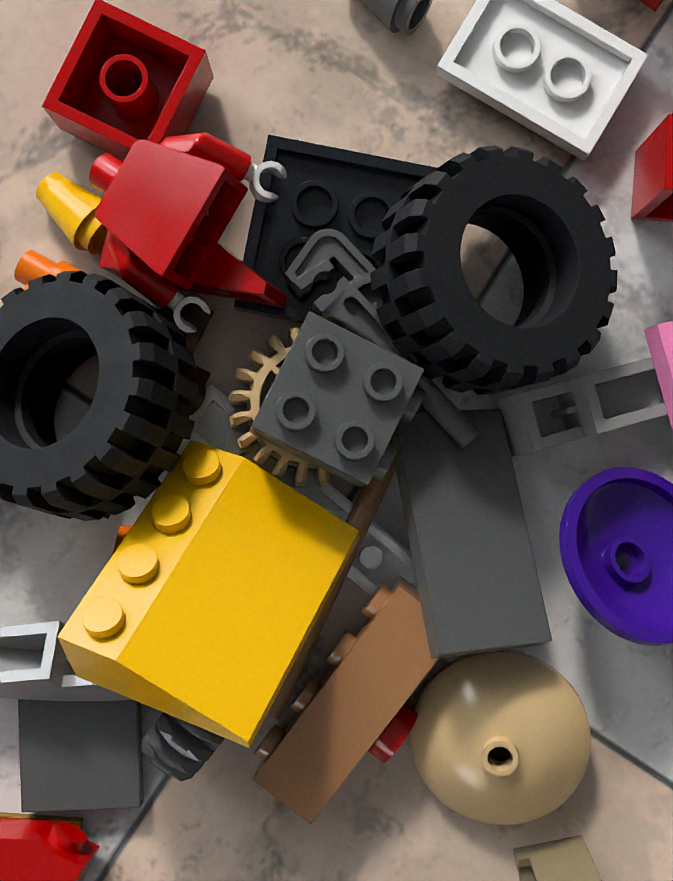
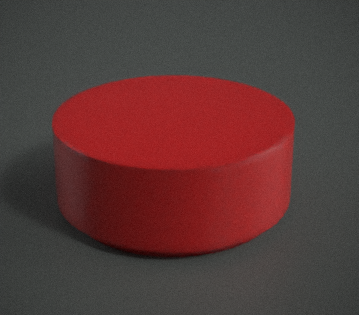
M404 704L368 752L382 763L387 762L410 733L417 720L418 713Z

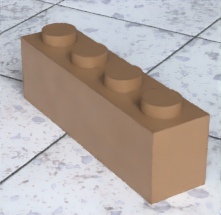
M402 576L399 577L391 589L384 583L377 588L361 611L368 617L367 621L355 636L347 630L343 633L325 659L332 667L319 683L313 678H309L290 704V708L297 713L284 730L275 724L254 752L261 761L252 780L310 824L313 823L439 659H431L418 588Z

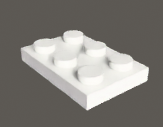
M476 0L438 63L435 74L585 161L648 57V54L555 0Z

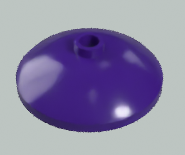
M617 467L604 470L583 482L571 495L563 511L559 543L566 576L574 593L585 609L610 632L640 645L662 646L673 643V484L659 475L639 468Z

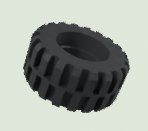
M493 145L479 147L470 154L463 152L453 157L401 195V200L390 207L382 220V227L385 232L375 238L372 258L373 260L380 261V268L371 272L370 277L372 292L381 293L384 305L376 309L382 326L389 323L392 325L398 336L392 341V344L402 357L413 354L418 359L415 365L424 369L422 375L429 380L443 376L442 384L447 389L460 393L473 390L477 395L496 394L548 381L551 377L565 374L579 364L581 356L591 353L601 337V332L597 328L607 326L610 320L614 303L608 301V296L617 290L618 270H611L610 258L616 254L612 236L605 237L600 224L606 219L598 205L591 207L583 195L588 190L577 178L571 177L566 179L560 174L563 167L545 156L537 161H533L534 153L530 150L511 146L503 152L502 148ZM467 224L482 227L495 234L508 246L517 260L522 274L524 294L520 314L513 326L505 324L487 313L475 300L466 284L462 272L460 250L462 236Z
M63 271L57 273L56 277L48 274L28 281L29 289L24 290L19 287L1 298L4 305L0 308V499L67 519L76 518L83 521L100 520L107 513L118 515L131 509L136 504L134 496L146 499L161 485L158 477L164 470L172 472L182 457L177 453L183 438L190 440L195 421L190 420L189 416L191 407H198L199 385L191 382L190 377L197 375V367L193 352L185 348L186 337L179 327L169 321L166 314L114 281L96 273L87 275L82 271ZM98 355L99 378L92 404L78 426L57 442L54 415L59 394L67 379L76 368L89 358Z

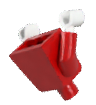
M205 132L169 136L160 144L141 139L133 144L124 161L108 153L102 154L92 164L89 173L90 184L105 193L96 208V219L109 230L106 245L120 277L159 308H164L165 306L171 308L174 311L173 317L176 325L181 330L190 333L196 332L197 328L183 319L180 313L182 307L189 303H196L208 314H210V307L207 300L199 294L188 293L182 295L178 291L179 286L188 291L191 289L248 189L261 202H272L279 198L273 192H267L261 187L259 183L260 174L269 172L279 179L284 180L287 178L285 168L278 162L267 161L257 166L251 162L250 154ZM242 179L249 182V188L241 182Z

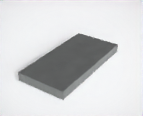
M501 409L460 410L480 432L463 449L428 411L416 412L409 424L399 421L390 439V443L398 446L394 457V464L431 659L539 646L552 641Z

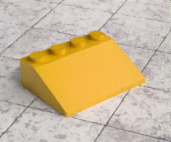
M190 440L181 453L182 457L174 470L169 472L57 638L77 677L250 748L360 538V533L353 526L245 457Z

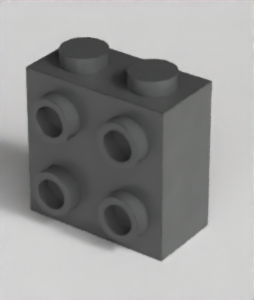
M309 311L251 425L250 433L362 488L369 484L372 476L382 480L389 470L398 450V446L389 441L399 421L409 424L423 400L425 390L417 387V384L424 369Z

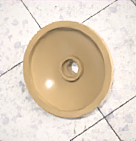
M512 650L464 655L440 669L426 684L416 702L414 711L418 713V717L411 729L410 740L418 772L430 791L442 803L469 819L496 825H514L538 819L562 805L574 793L586 772L591 752V733L583 703L573 686L561 673L534 656ZM504 747L511 752V755L506 760L498 761L493 759L489 752L493 748Z

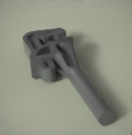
M323 229L314 233L285 272L284 281L300 298L311 291L315 282L332 277L334 267L331 263H333L344 276L337 282L336 288L332 293L323 294L313 303L311 311L416 364L409 355L402 357L392 344V341L396 338L392 325L389 323L382 326L376 309L384 305L381 293H373L371 289L370 273L376 270L375 267L343 233L334 229ZM423 375L421 376L417 387L425 390L421 405L463 449L480 432L432 380Z

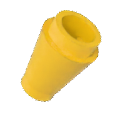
M59 172L47 175L37 187L36 198L43 204L77 250H87L92 255L102 253L107 228L96 219V208L102 197L69 178H65Z

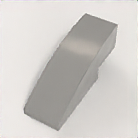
M652 357L581 375L570 380L496 400L498 408L501 409L512 457L667 415Z
M61 621L0 626L1 698L46 701L133 700L76 676L57 638L65 626Z

